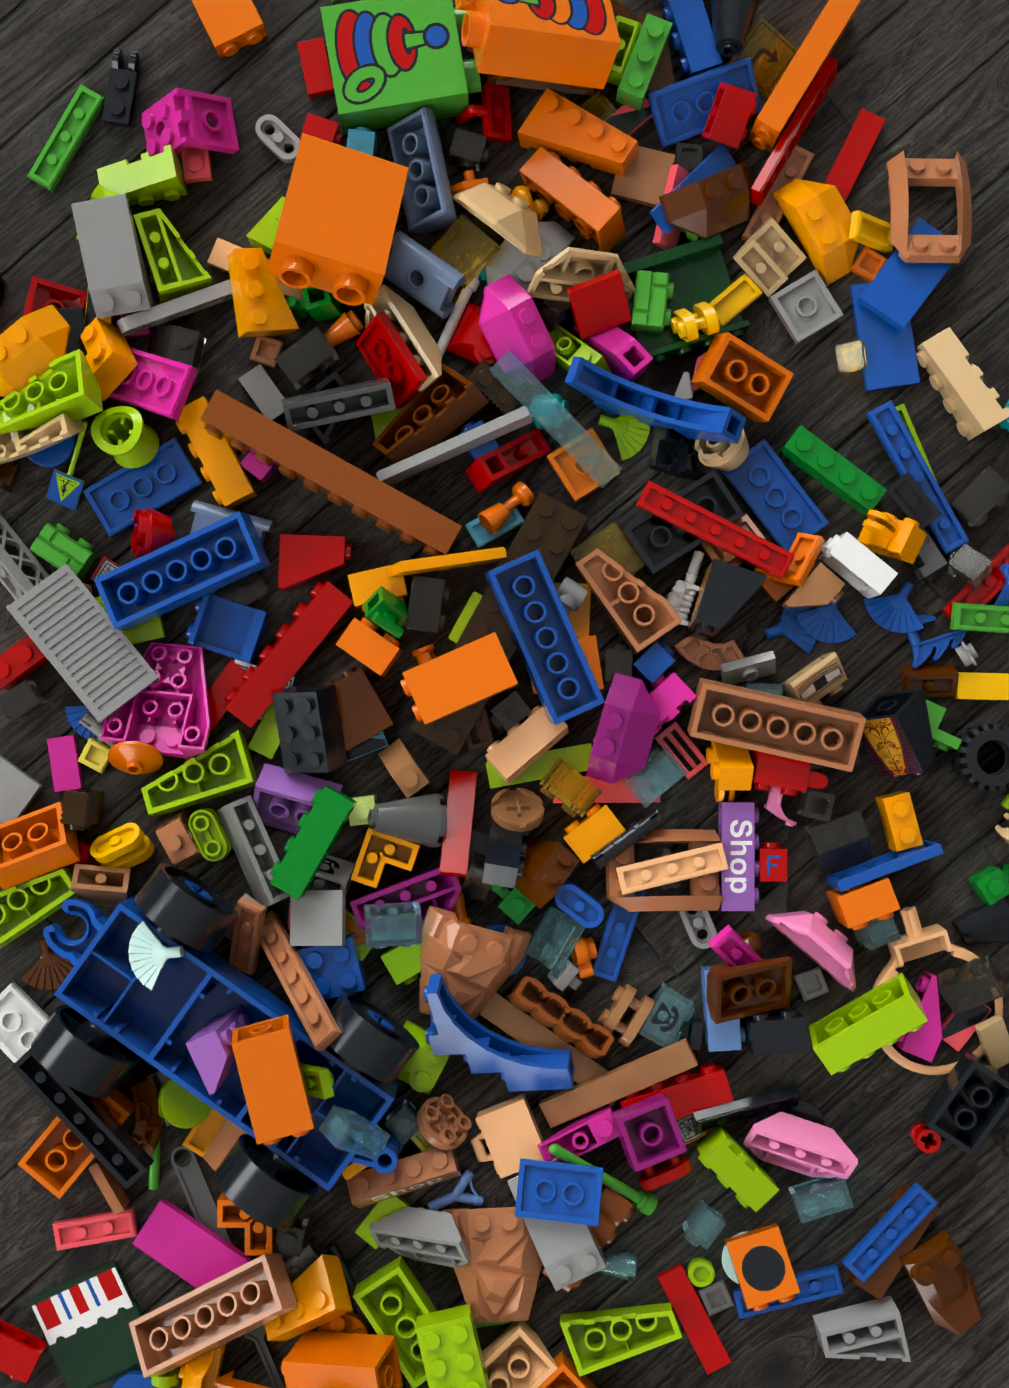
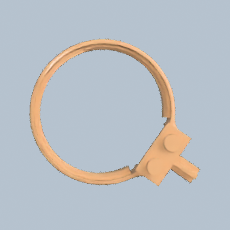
M915 906L904 907L900 910L906 933L886 939L891 958L878 975L873 989L898 975L899 972L895 969L903 967L904 962L945 950L951 952V955L968 961L980 970L993 992L995 1015L999 1014L1003 1017L1001 989L989 966L971 951L951 944L947 930L939 924L922 928ZM981 1044L972 1052L979 1058L984 1055ZM892 1045L881 1047L897 1064L920 1074H949L957 1064V1062L947 1065L929 1066L914 1063L898 1053Z

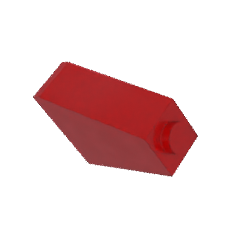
M280 534L278 588L287 591L346 567L347 560L352 559V544H348V539L343 536Z

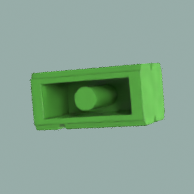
M644 270L637 271L630 330L662 333L664 325L669 326L671 309H666L667 299H672L674 283L669 282L670 274Z
M47 523L40 532L39 537L31 545L30 550L58 569L67 563L82 581L98 557L92 551L94 546L81 537L78 541L70 536L72 531L60 523H57L56 526Z

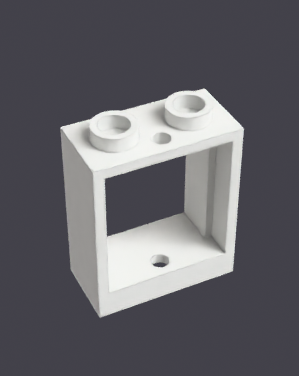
M848 532L840 536L836 534L833 538L830 537L822 546L821 551L823 554L818 558L868 599L881 595L898 574Z

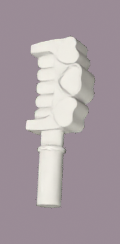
M694 550L685 581H676L675 585L671 588L672 592H669L666 597L682 620L679 625L688 626L689 621H686L688 619L687 614L690 613L689 608L692 607L693 596L700 590L699 586L694 585L705 554L700 551Z

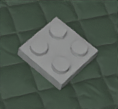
M816 269L768 299L796 345L843 316L842 311Z

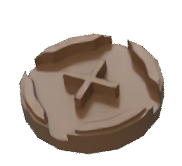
M510 788L499 791L493 797L490 814L493 820L502 828L515 832L530 831L538 827L544 818L543 801L538 795L527 789L517 788L510 791Z

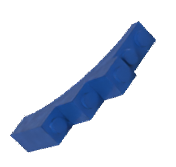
M573 357L565 383L593 399L594 405L609 414L633 416L650 427L671 428L688 439L738 444L747 419L731 407L694 402L638 385L614 375L582 357Z
M432 974L430 976L429 984L424 988L425 1003L430 1005L431 1019L430 1028L426 1029V1042L428 1045H431L434 1056L463 1054L464 1062L469 1064L471 1074L500 1072L502 1081H506L508 1092L573 1088L575 1067L570 1049H548L530 1046L507 1039L490 1031L475 1021L458 1005L449 992L442 974Z

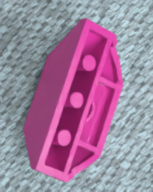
M509 274L484 288L479 326L502 373L530 385H536L556 373L555 345L532 297Z

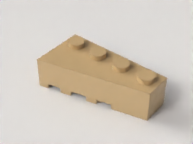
M950 327L924 341L915 349L918 363L921 367L926 368L930 375L929 380L932 387L936 391L939 390L944 399L943 405L950 414H953L957 421L958 431L962 436H966L968 441L1009 417V408L1002 409L996 399L1000 395L994 387L989 389L983 383V372L975 364L970 365L967 361L970 358L969 353Z

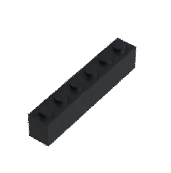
M31 1048L11 1066L126 1190L153 1164L154 1160L95 1097L75 1090L52 1075L37 1060Z

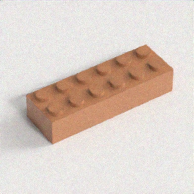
M699 679L696 691L697 697L694 700L687 728L691 737L844 771H853L866 718L860 713L709 679Z
M281 1253L264 1254L129 1323L143 1377L164 1375L298 1308Z

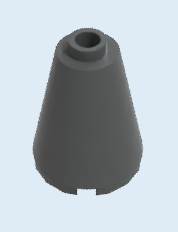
M434 793L375 804L374 808L369 810L368 824L372 826L375 832L427 847L438 848L442 844L437 843L439 837H444L446 832V805H441L440 799H444L441 794Z

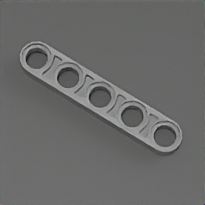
M229 279L151 307V309L123 317L117 321L121 335H132L233 299L231 281Z

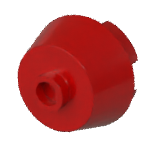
M148 507L145 510L136 509L134 511L132 521H137V523L134 525V533L131 534L132 554H135V558H140L175 541V528H172L170 516Z

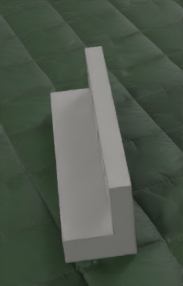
M0 514V528L2 530V536L0 535V582L12 597L17 600L46 579L49 574ZM5 544L15 546L19 551V555L8 554L4 549ZM22 565L32 567L36 572L35 577L25 575L21 570Z

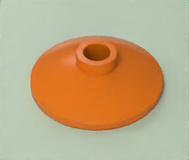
M124 741L113 745L109 749L108 760L115 768L123 772L141 775L159 770L163 764V755L150 744L139 741Z

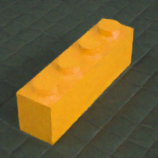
M203 396L185 405L179 421L175 420L183 435L187 433L191 441L187 445L194 458H200L203 464L200 470L207 482L212 481L216 489L212 493L218 505L224 504L227 509H233L258 495L244 468L240 465L241 462L231 443H229V439L223 436L219 440L208 434L207 430L204 429L205 425L200 418L209 401Z

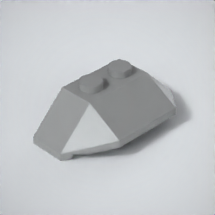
M555 221L538 222L543 251L540 257L524 254L505 239L485 265L487 286L509 274L527 292L535 272L564 249L570 247L576 238Z
M405 1206L372 1223L369 1227L378 1247L383 1249L389 1248L396 1254L412 1260L461 1268L471 1259L453 1216L446 1211Z

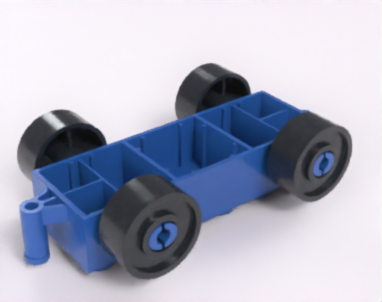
M160 863L137 896L120 902L109 918L103 914V911L96 904L84 898H70L62 903V910L65 913L80 916L85 921L86 932L81 939L72 940L64 934L61 926L53 923L46 926L43 930L47 945L56 954L68 959L74 965L54 994L67 1005H60L55 1009L31 1043L34 1056L52 1075L86 1095L108 1098L137 1059L136 1054L247 1133L242 1134L215 1170V1180L222 1192L238 1208L255 1220L275 1229H291L317 1193L316 1183L330 1191L350 1162L373 1167L382 1174L390 1173L396 1168L399 1154L403 1147L402 1138L393 1130L392 1132L382 1133L377 1123L394 1101L399 1085L396 1080L419 1049V1044L412 1034L393 1017L370 1001L354 993L343 991L330 1009L342 1033L322 1052L316 1050L294 1008L214 952L238 918V913L234 907L210 886L174 865ZM142 921L146 923L158 940L160 939L166 947L182 946L184 950L183 957L167 959L153 990L144 986L137 979L129 962V942L135 929ZM240 1006L243 1013L249 1016L251 1024L288 1014L300 1063L328 1068L334 1079L333 1091L335 1096L325 1100L309 1096L313 1111L314 1129L309 1130L308 1134L300 1137L286 1136L272 1145H264V1143L257 1145L238 1068L215 1093L209 1095L185 1043L212 1018Z

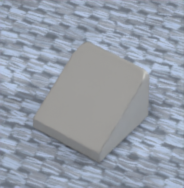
M684 372L674 397L691 401L693 392L690 374Z

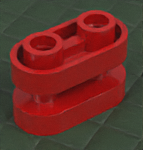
M677 1155L669 1158L668 1163L654 1168V1165L642 1169L645 1173L639 1177V1181L643 1190L656 1189L690 1173L693 1168L688 1157L679 1158Z

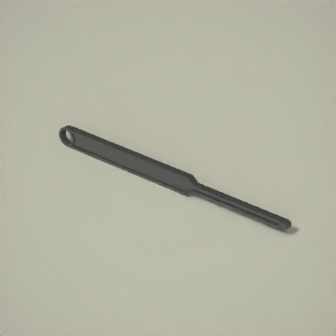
M182 1144L178 1145L171 1153V1163L194 1218L235 1246L228 1228H217V1201L197 1154ZM186 1149L190 1152L192 1160L189 1164L181 1165L177 1162L175 1154L178 1150ZM262 1325L244 1334L245 1338L255 1343L273 1388H285L286 1384L265 1337V1326Z

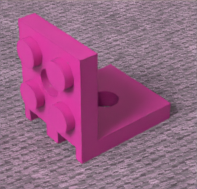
M175 88L142 113V126L147 143L146 150L151 156L163 153V146L171 144L176 155L188 147L229 154L239 151L230 98ZM206 117L213 122L214 128L208 124Z

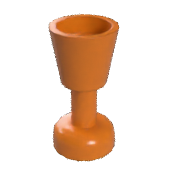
M518 481L513 485V496L504 504L497 503L478 513L480 523L490 534L495 535L510 518V512L519 504L529 507L535 502L533 493L523 482Z

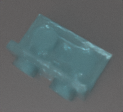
M550 906L531 938L525 953L539 960L551 971L559 974L585 927L565 912Z

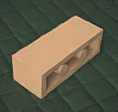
M538 705L533 708L527 715L529 718L522 724L516 723L507 732L508 736L501 742L499 740L495 741L487 749L488 753L485 755L487 762L508 785L569 733L568 725L564 721L557 725L549 722L543 706L540 707Z

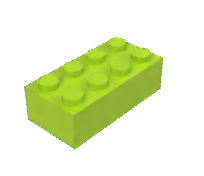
M901 972L809 1025L813 1050L829 1073L833 1075L837 1072L846 1071L854 1062L861 1058L871 1057L877 1049L885 1045L894 1044L899 1040L900 1036L909 1031L919 1030L928 1020L919 996Z
M399 1256L358 1283L355 1287L353 1298L378 1335L396 1336L400 1369L411 1387L416 1388L427 1381L415 1331L417 1316L436 1312L437 1309L403 1257Z
M471 1303L417 1316L415 1331L429 1388H490Z

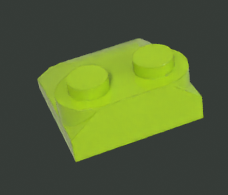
M406 1020L403 1027L417 1040L419 1049L398 1078L410 1084L414 1090L425 1092L429 1095L450 1055L434 1056L431 1045H428L426 1042V1029Z

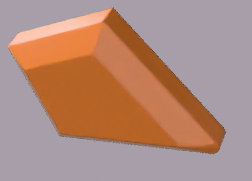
M474 170L463 172L465 181L450 186L452 197L454 194L482 183H488V178L475 179Z

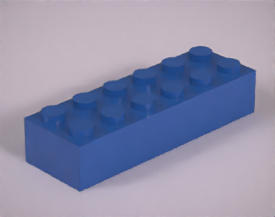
M239 511L95 578L94 581L113 628L128 631L270 566V563L250 515Z
M539 549L484 573L549 722L557 725L605 703Z

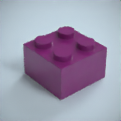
M662 1093L611 1112L627 1161L635 1172L687 1152L669 1099Z

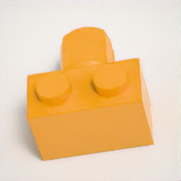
M869 510L867 513L868 518L864 520L862 524L864 527L857 540L873 553L913 564L927 536L919 528L920 524L910 518H904L902 521L890 513Z
M711 741V747L706 749V762L711 764L710 776L712 780H715L716 802H723L725 796L727 802H734L735 790H751L754 767L749 751L745 748Z

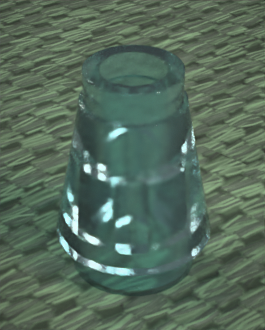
M630 1252L604 1255L606 1268L598 1271V1273L628 1281L629 1278H636L637 1255H630Z

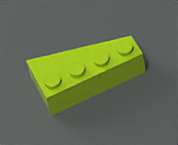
M237 730L230 737L209 747L204 753L189 759L182 766L171 770L141 788L148 815L158 817L255 786L258 779L245 734Z

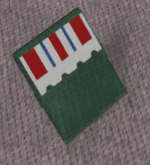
M115 1259L29 1299V1305L45 1337L51 1356L54 1357L68 1388H94L140 1366L129 1323L141 1317L142 1311L136 1298L134 1299Z

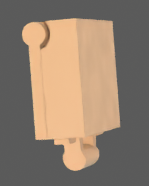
M525 1094L518 1095L515 1098L477 1113L475 1120L481 1132L474 1136L470 1142L479 1162L494 1161L493 1165L500 1179L519 1172L520 1158L544 1160L537 1146L543 1142V1138ZM482 1139H485L486 1144L490 1151L489 1154L486 1153V1150L481 1141Z

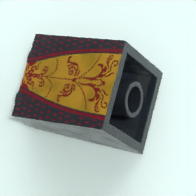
M714 558L704 573L686 631L691 632L694 638L700 640L712 639L765 582L767 576Z
M923 688L878 694L860 713L866 718L861 743L877 776L895 778L905 774H913L915 776L923 774L936 758Z

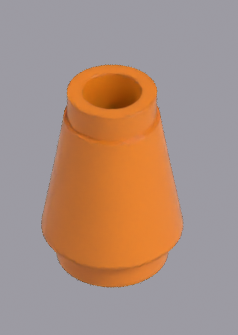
M351 309L348 313L344 311L327 330L324 337L332 347H335L361 334L360 330L365 326Z

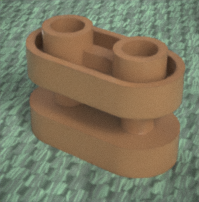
M625 984L624 987L620 985L617 987L611 998L614 1001L609 1010L605 1008L597 1021L610 1033L613 1030L619 1032L617 1041L626 1047L632 1043L655 1004V1001L646 995L640 1001L634 998L637 989L629 984ZM630 1007L634 1011L625 1024L620 1019L627 1008Z

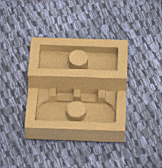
M772 217L733 256V259L767 297L789 279L787 276L807 258Z

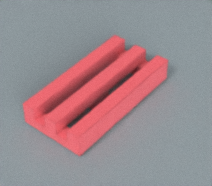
M676 721L654 737L688 780L707 765L706 758ZM673 730H675L679 734V736L683 739V741L687 744V746L691 749L695 756L700 760V764L696 765V763L692 760V758L688 755L684 748L671 734ZM665 736L691 766L692 770L690 772L663 740Z

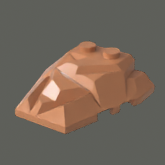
M429 906L420 930V1013L430 1015V1005L425 1003L424 988L428 986L432 974H442L449 992L458 1005L475 1020L522 961L532 936L531 933L505 926L503 933L460 922L455 912Z
M515 1207L442 1209V1211L451 1213L471 1257L469 1262L461 1268H453L466 1304L471 1303L475 1323L528 1321L543 1263L523 1217H515Z

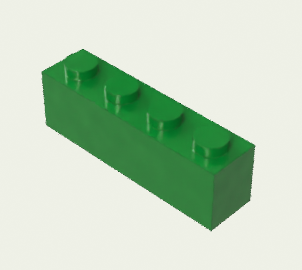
M802 425L793 432L779 451V453L863 516L869 510L874 509L887 491L886 488Z
M325 786L323 790L319 788L311 800L314 804L310 813L305 812L297 825L301 828L296 838L291 836L284 848V851L287 852L282 862L278 860L270 872V875L273 876L270 884L297 900L304 897L357 804V801L331 786Z

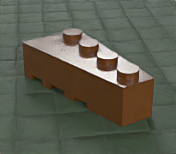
M442 363V375L425 390L418 391L372 445L390 463H398L439 444L488 404L489 401L473 382Z

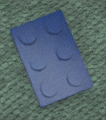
M520 1158L515 1217L599 1226L604 1167Z

